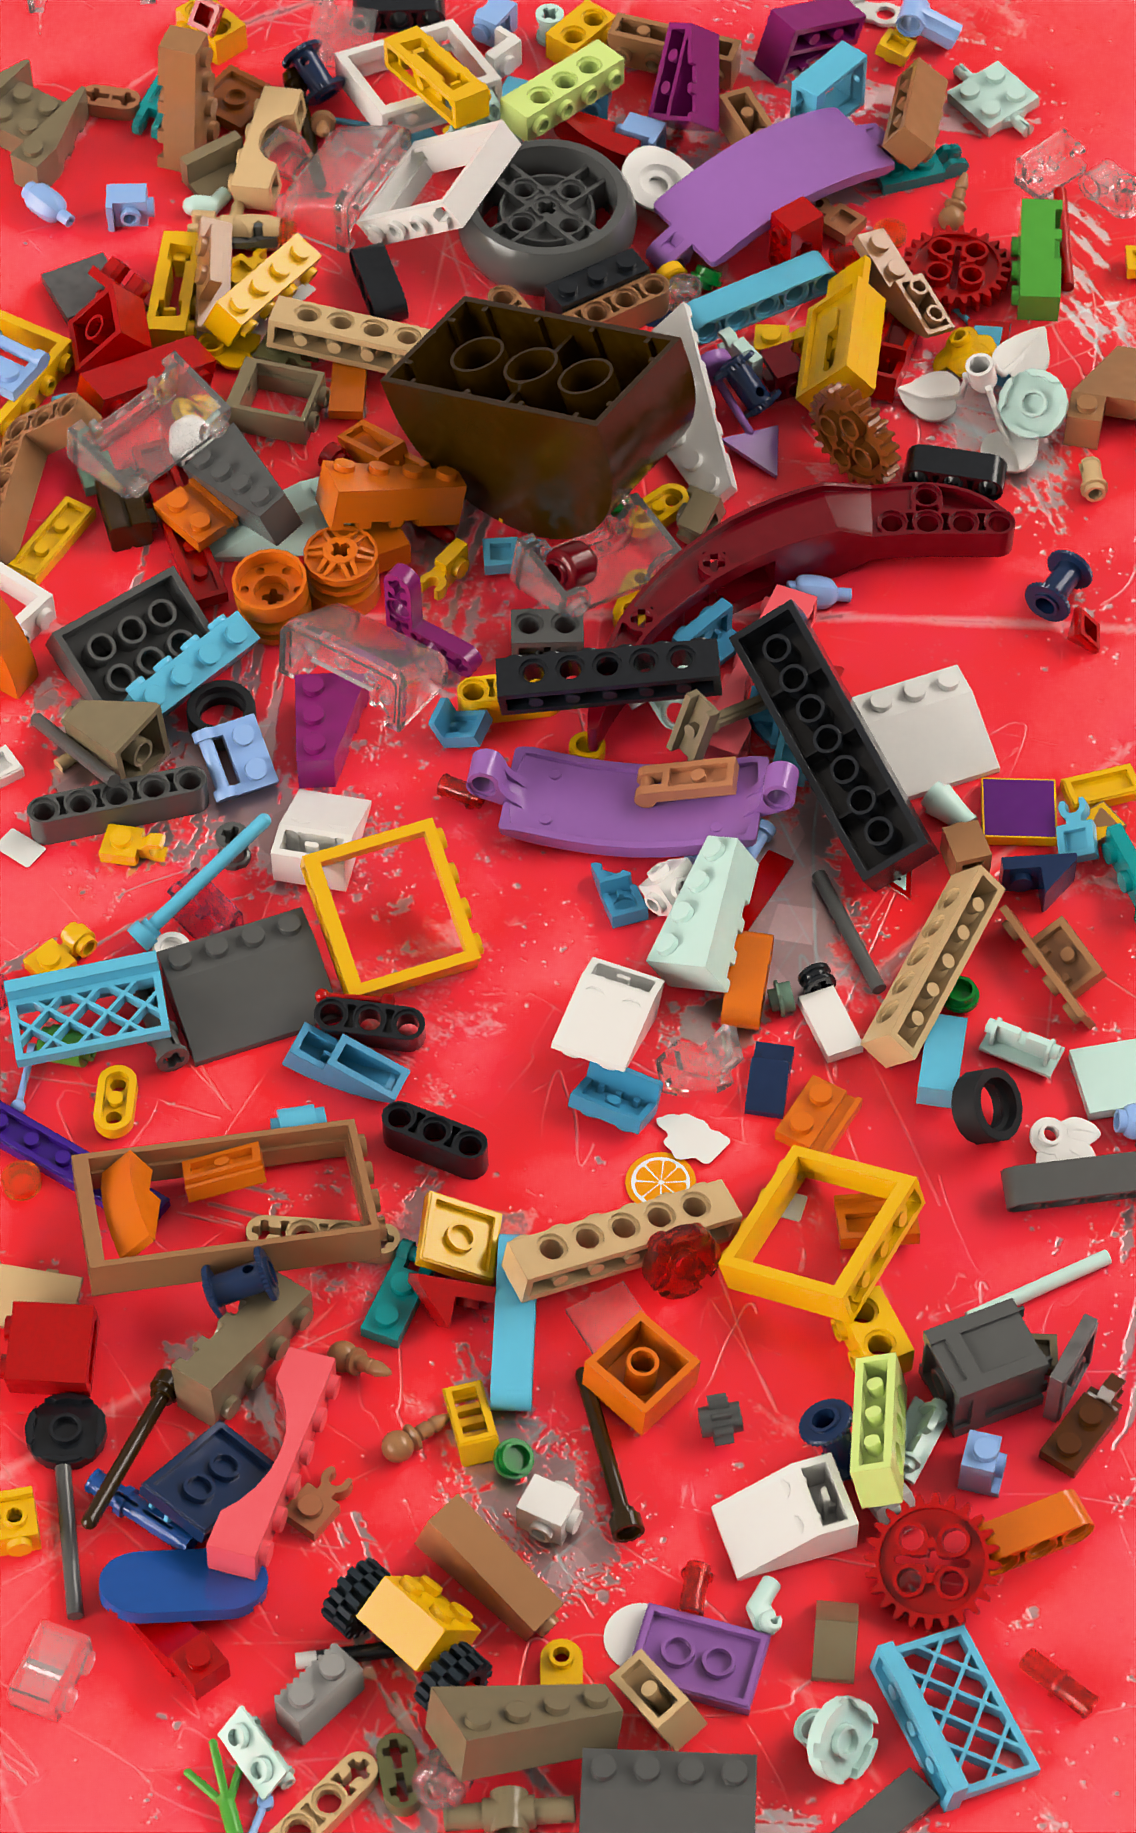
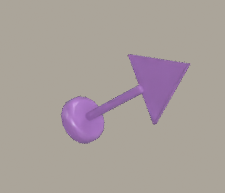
M717 348L703 353L700 356L701 360L705 362L711 386H717L745 431L742 434L722 438L723 444L776 479L778 471L779 425L753 430L723 381L725 377L718 381L713 379V375L719 368L732 358L726 349Z

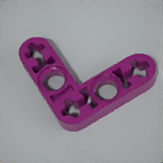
M397 563L384 577L386 627L388 633L396 642L460 676L470 677L482 664L481 654L470 643L423 619L420 578L408 565Z

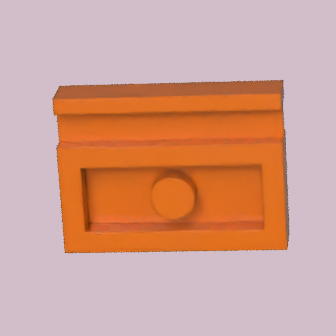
M192 477L188 480L189 484L184 487H177L153 503L155 514L198 552H201L226 535V530L232 526L234 528L238 527L239 522L238 516Z
M813 1074L775 1130V1140L790 1147L797 1145L831 1154L860 1111L863 1098L859 1096L854 1098L847 1094V1090Z
M258 1141L182 1161L186 1185L185 1190L189 1203L267 1182L263 1156Z
M866 1193L834 1195L833 1206L836 1213L840 1249L858 1247L887 1199ZM918 1216L900 1245L920 1244L921 1233Z

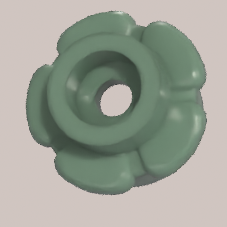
M774 980V988L767 990L772 1012L780 1011L781 1017H785V1013L796 1011L792 988L789 981L778 983L777 980Z

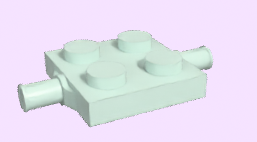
M999 61L994 62L977 73H972L963 63L955 66L953 74L963 82L947 91V101L989 138L1002 129L1014 127L1023 137H1028V135L1032 134L1034 126L1027 122L1024 117L1039 106V96Z

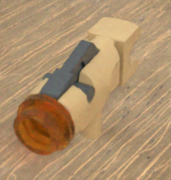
M235 201L232 203L229 215L222 214L220 217H216V211L193 210L191 212L192 223L187 225V232H198V221L201 216L232 224L233 249L254 251L258 248H266L267 251L276 252L297 234L296 221H289L287 217L279 218L272 215L243 214L245 205L241 201Z

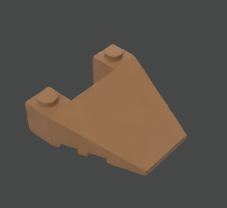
M1117 346L1072 390L1066 417L1063 445L1097 450L1104 415L1136 420V348Z

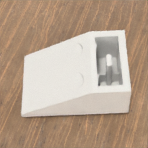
M299 789L279 823L271 849L273 880L306 885L300 868L302 856L361 839L372 800ZM356 857L322 867L329 889L347 891Z
M592 957L579 979L552 1041L551 1048L561 1051L571 1058H582L597 1063L607 1070L625 1072L656 1020L665 980Z
M831 1452L791 1463L711 1506L737 1581L857 1547L859 1522Z

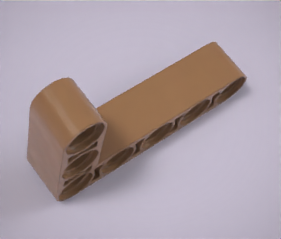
M648 274L571 309L562 315L639 329L664 317L668 313L669 281L661 274ZM498 285L488 292L489 301L532 309L512 286Z
M76 392L69 393L19 416L11 422L5 432L0 448V562L5 565L10 563L20 550L47 456L89 437L100 426L102 421L101 414Z

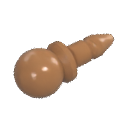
M321 109L314 112L311 116L312 130L317 136L327 137L332 134L336 127V119L330 111Z
M966 172L962 173L956 181L951 198L945 200V207L939 213L938 223L944 230L946 225H950L952 230L956 231L960 225L964 224L965 216L963 212L967 210L964 199L969 187V177Z
M337 1341L328 1349L327 1356L336 1358V1372H348L353 1376L363 1372L375 1377H388L392 1374L391 1369L383 1362L368 1357L365 1349L356 1347L349 1341Z
M449 1414L435 1415L430 1417L428 1421H424L415 1427L406 1424L402 1430H393L387 1433L381 1443L384 1457L393 1463H401L408 1460L413 1450L419 1451L423 1448L422 1441L431 1437L434 1432L437 1433L444 1428L450 1421Z

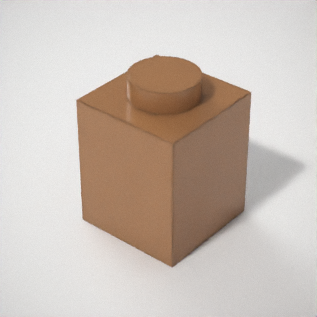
M978 820L965 823L956 822L950 826L942 827L940 852L950 876L980 864L990 873L992 852Z

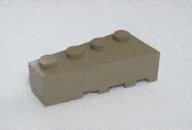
M276 1272L279 1288L278 1300L272 1301L265 1291L240 1300L239 1311L236 1314L226 1312L218 1320L215 1333L210 1339L202 1335L192 1345V1350L195 1353L187 1361L179 1357L171 1365L178 1407L209 1426H213L219 1420L222 1422L226 1419L231 1420L237 1414L242 1399L249 1390H255L260 1386L267 1368L274 1360L278 1361L286 1354L290 1340L299 1330L304 1331L311 1323L314 1316L311 1291Z
M606 1684L431 1687L425 1729L458 1780L464 1782L582 1758L583 1748L617 1749L624 1710Z

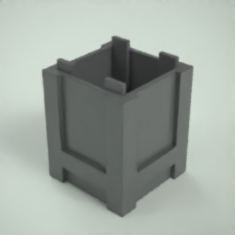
M1013 1298L923 1331L922 1340L924 1341L922 1363L919 1364L918 1372L925 1385L929 1388L933 1398H939L947 1404V1426L954 1438L969 1433L970 1429L977 1430L1043 1403L1044 1396L1042 1392L1047 1391L1048 1382L1044 1378L1048 1368L1051 1367L1052 1357L1051 1355L1045 1357L1043 1351H1040L1022 1318L1024 1316V1307H1017Z

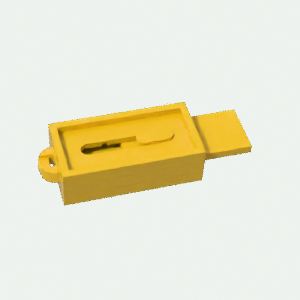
M864 255L828 280L826 297L808 308L795 399L810 412L813 410L809 405L814 401L813 396L831 383L834 385L840 382L842 386L850 384L853 392L860 389L863 399L869 397L876 388L886 299L868 284L871 259L867 255Z

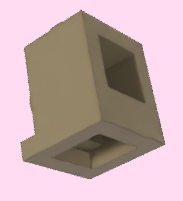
M689 485L687 489L690 497L688 503L681 505L676 516V524L679 529L676 537L685 544H690L699 536L718 525L726 513L720 497L692 485Z

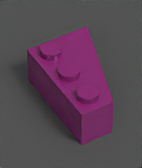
M814 0L771 9L753 64L771 81L779 85L785 82V75L797 69L801 73L809 68L808 63L825 55L842 40L851 46L857 44L867 16L849 0Z
M669 22L647 117L666 122V127L674 130L719 132V34L693 23Z
M368 671L295 675L296 762L299 789L336 787L350 752L349 746L352 738L360 726L359 720L362 712L370 700Z

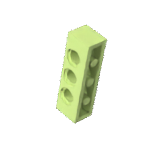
M597 39L501 97L500 120H503L508 128L523 141L533 140L623 85L625 58Z
M896 1352L856 1358L850 1475L862 1509L903 1503L907 1385Z

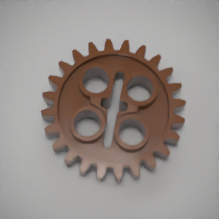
M840 382L834 385L832 383L813 396L814 401L809 404L813 410L809 413V416L815 422L810 426L819 434L815 437V440L822 442L824 445L821 449L822 453H829L831 456L829 463L831 465L836 463L839 466L840 475L846 472L849 482L852 483L857 480L858 484L866 485L886 484L897 476L895 472L900 470L897 462L901 460V457L895 451L900 446L891 439L896 434L887 429L886 425L889 423V420L881 419L879 416L881 409L879 407L873 409L870 397L863 399L860 389L853 392L850 384L842 386Z

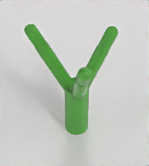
M210 1739L209 1748L220 1794L190 1768H186L183 1773L194 1785L218 1804L226 1833H244L235 1802L243 1771L236 1764L228 1789L217 1740Z

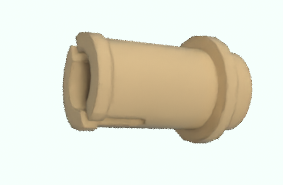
M1094 456L1085 457L1079 463L1083 482L1080 486L1081 494L1088 501H1100L1108 491V483L1103 479L1101 461Z

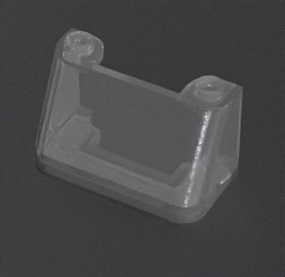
M397 124L338 127L327 135L325 143L285 193H281L278 196L274 210L277 212V217L283 218L280 229L293 234L298 233L301 237L348 254L349 250L355 245V239L350 237L353 225L357 224V220L362 215L363 207L385 179L391 175L411 147L410 130Z
M176 351L162 360L161 364L165 367V370L158 378L154 375L148 378L147 389L106 419L98 423L94 418L89 422V427L80 419L67 429L68 459L77 468L123 498H138L143 495L152 482L213 437L215 439L221 437L230 426L228 421L231 415V407Z
M636 492L624 498L621 502L624 508L618 515L613 517L610 513L603 521L601 528L591 531L586 535L573 538L553 547L545 539L538 541L533 533L518 538L510 571V579L520 591L563 617L575 618L590 609L642 589L656 572L682 548ZM572 540L582 541L597 556V575L594 581L588 585L565 591L546 567V556L549 551Z
M333 603L295 616L280 630V673L295 679V675H299L302 670L310 674L317 665L370 691L369 705L375 708L380 705L387 715V718L384 720V726L398 733L448 684V665L445 657L439 651L433 650L347 605Z

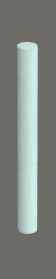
M1106 1249L1101 1250L965 1312V1315L1013 1298L1016 1305L1019 1306L1112 1264L1111 1256Z

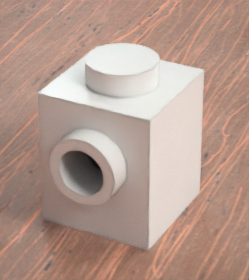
M534 1474L516 1506L517 1527L528 1531L538 1541L545 1543L551 1541L562 1546L568 1533L573 1535L576 1533L584 1514L580 1510V1493L576 1492L572 1486L559 1480L553 1482L537 1474Z

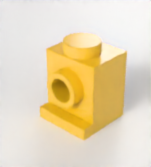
M32 1486L0 1491V1556L10 1555L19 1557L27 1555L31 1551L42 1549Z

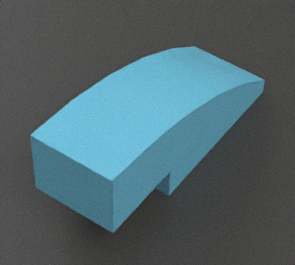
M939 1014L924 1043L916 1104L952 1109V1091L957 1080L960 1078L968 1018Z

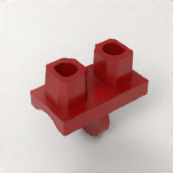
M114 256L108 260L102 269L93 265L88 272L90 276L105 288L113 282L139 296L143 301L152 288L149 282L136 273L123 286L121 282L131 268ZM102 289L98 290V291L96 292V294H95V297H96L98 294H100L103 290H102ZM144 303L145 311L147 312L149 306Z

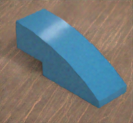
M304 1022L282 1062V1065L329 1087L386 1103L395 1102L411 1070L345 1034H342L338 1040L307 1022Z

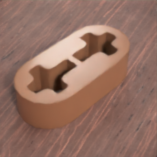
M99 84L86 87L89 116L119 121H132L136 117L141 97L135 90Z

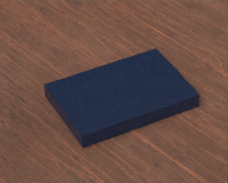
M219 1420L143 1482L138 1494L202 1544L210 1537L220 1511L239 1501L253 1490L270 1471L274 1462Z

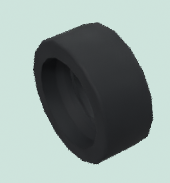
M215 680L203 684L192 692L187 701L186 715L190 734L206 727H213V725L203 722L200 716L207 709L217 705L237 707L243 712L242 717L254 713L257 720L255 700L251 692L241 684L229 680ZM222 738L213 740L217 751L226 750Z
M999 1068L964 1073L957 1080L952 1091L951 1100L953 1119L959 1132L968 1141L977 1145L1009 1140L1017 1133L1022 1121L1023 1106L1021 1094L1015 1081L1006 1071ZM983 1087L988 1091L992 1100L993 1120L991 1125L987 1123L982 1113L981 1092Z

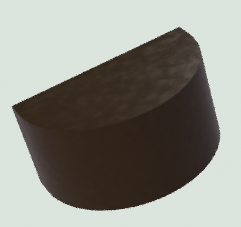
M464 296L380 380L388 402L404 433L423 459L430 463L432 469H437L439 466L454 468L456 471H459L467 485L465 500L498 521L501 518L503 520L502 523L527 534L549 539H572L595 530L686 433L693 419L696 404L694 377L681 337Z

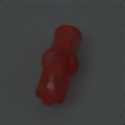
M1030 1649L1020 1660V1670L1048 1690L1047 1696L1050 1698L1056 1696L1077 1712L1081 1718L1086 1719L1098 1704L1100 1697L1070 1676L1071 1671L1068 1668L1062 1670L1036 1649Z

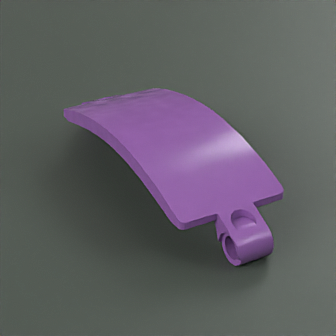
M829 107L785 119L741 139L704 162L654 202V212L669 227L649 245L645 254L646 259L657 270L669 261H678L685 268L687 263L690 262L694 251L711 267H716L726 262L757 237L769 230L771 213L801 196H804L813 203L844 188L884 176L895 169V162L891 159V154L882 147L885 131L877 123L855 125L839 109Z
M520 746L514 751L511 768L506 763L504 757L493 749L484 748L475 751L471 759L466 788L476 797L503 805L498 827L501 834L511 838L563 850L630 858L683 857L698 855L707 836L738 838L745 848L755 845L761 817L786 811L794 806L800 772L794 764L787 761H774L769 764V758L765 756L736 758L739 764L736 795L656 802L653 807L643 808L634 802L635 790L640 786L637 782V773L641 766L653 764L606 761L536 747Z

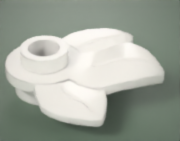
M1043 1117L1032 1125L1029 1132L1030 1143L1034 1150L1037 1151L1035 1163L1096 1156L1090 1145L1101 1136L1097 1126L1079 1117H1070L1063 1121L1053 1117ZM1044 1131H1052L1056 1136V1140H1048L1044 1135Z

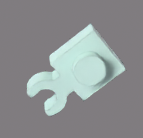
M731 327L717 332V335L723 341L717 344V348L726 349L731 357L747 350L754 351L755 354L748 360V363L762 381L763 357L744 337L738 338Z

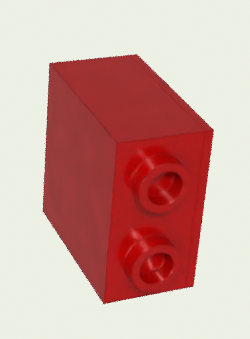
M13 1301L12 1315L6 1316L4 1324V1338L8 1340L7 1354H2L0 1358V1379H4L10 1393L53 1395L72 1392L91 1397L100 1321L95 1306Z

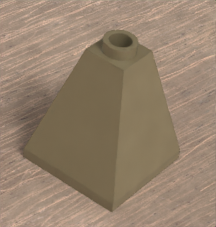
M80 700L75 706L68 707L62 715L61 723L65 727L66 734L118 774L120 780L153 773L171 754L161 706L155 702Z

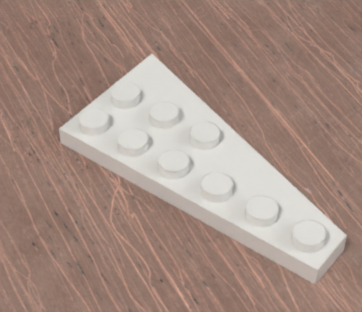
M683 301L650 331L681 337L695 384L696 404L693 419L686 433L667 452V455L688 485L720 497L724 503L738 491L730 457L725 452L721 437L724 434L714 410L717 407L705 362L701 360L698 348L700 343L698 334L693 329L691 321L693 317L691 308Z

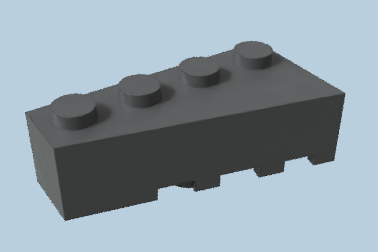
M234 422L204 449L197 452L182 467L189 479L193 477L235 513L240 523L276 546L303 524L286 494Z

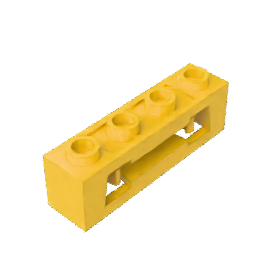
M418 26L384 38L385 67L455 129L490 116L489 101L491 100V93L488 86L476 78L467 67L460 64L452 57L449 51H445L430 35H427ZM412 68L413 77L406 71L407 69ZM446 99L449 101L452 111L446 107Z
M168 230L163 232L147 312L152 349L190 335L197 336L194 320L196 313V284L194 278L197 269L195 249L198 241V232ZM173 267H175V277H183L178 300L180 315L178 316L176 307H170L174 287Z

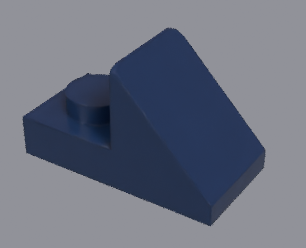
M1077 853L1001 857L999 883L1006 889L1005 891L1025 892L1038 889L1041 911L1045 912L1074 882L1078 859Z
M756 1041L754 1056L751 1058L744 1114L783 1119L794 1059V1046Z

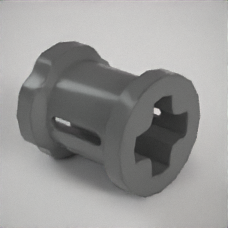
M228 822L221 825L215 834L216 844L219 846L218 853L246 827L238 822ZM248 847L225 869L236 871L245 868L251 860V852Z

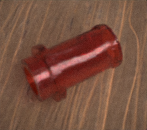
M835 244L834 248H830L828 252L831 267L833 269L837 268L839 271L844 270L846 266L861 258L853 245L842 246L841 244Z
M448 773L443 774L437 786L438 796H444L463 803L466 809L469 810L474 808L480 809L485 802V799L476 797L467 790V781L451 776Z
M692 1560L688 1561L686 1567L681 1569V1577L684 1581L680 1604L677 1610L703 1616L708 1584L713 1582L714 1574L711 1572L709 1564Z

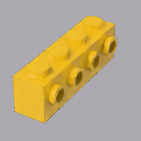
M297 233L215 303L203 325L227 347L231 346L241 336L246 338L257 327L259 320L262 318L267 320L270 317L279 295L292 298L301 284L306 286L318 273L315 267L322 255Z

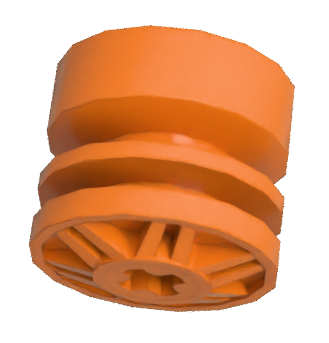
M347 524L343 525L342 530H330L329 526L318 530L308 539L303 549L304 567L306 569L313 610L324 618L336 621L354 620L367 615L376 607L381 596L378 548L375 540L363 529H357L355 526Z
M266 549L246 556L236 566L231 578L235 603L238 612L260 637L257 643L276 646L288 644L300 638L310 627L313 619V608L306 569L299 558L288 551Z

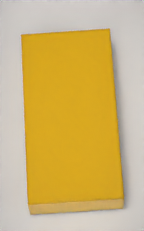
M1131 763L1061 779L1060 789L1071 813L1078 810L1079 797H1083L1090 808L1101 801H1104L1110 807L1136 801V774Z

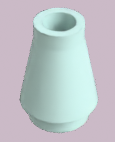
M940 781L928 790L921 801V805L926 808L925 813L948 825L977 819V816L970 811L949 784H942Z

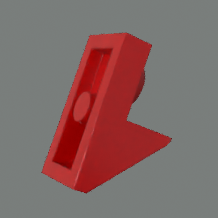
M409 1273L408 1275L409 1284L434 1322L441 1328H450L455 1297H457V1306L480 1309L481 1302L494 1303L496 1287L419 1273Z

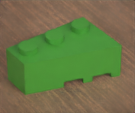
M1022 198L1018 236L1011 237L1010 256L1017 257V261L1011 262V281H1017V285H1012L1011 306H1017V320L1058 321L1061 299L1062 258H1060V241H1062V229H1060L1063 200Z

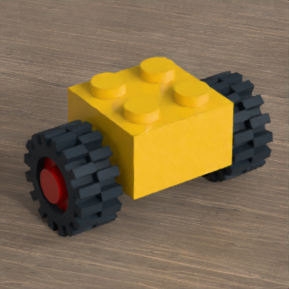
M366 1558L365 1562L363 1560L357 1562L356 1568L350 1567L347 1570V1575L344 1578L341 1576L336 1581L338 1583L336 1588L332 1587L328 1592L330 1597L326 1598L323 1602L325 1607L321 1609L322 1616L347 1639L351 1640L352 1637L356 1639L361 1633L365 1634L370 1629L415 1671H429L424 1672L421 1677L423 1681L417 1684L415 1688L417 1692L414 1693L415 1701L426 1711H428L431 1687L487 1686L489 1682L487 1679L491 1677V1669L493 1667L471 1647L481 1629L471 1621L473 1615L465 1607L456 1602H449L441 1594L443 1591L442 1587L432 1578L426 1575L421 1577L409 1575L392 1576L374 1558Z

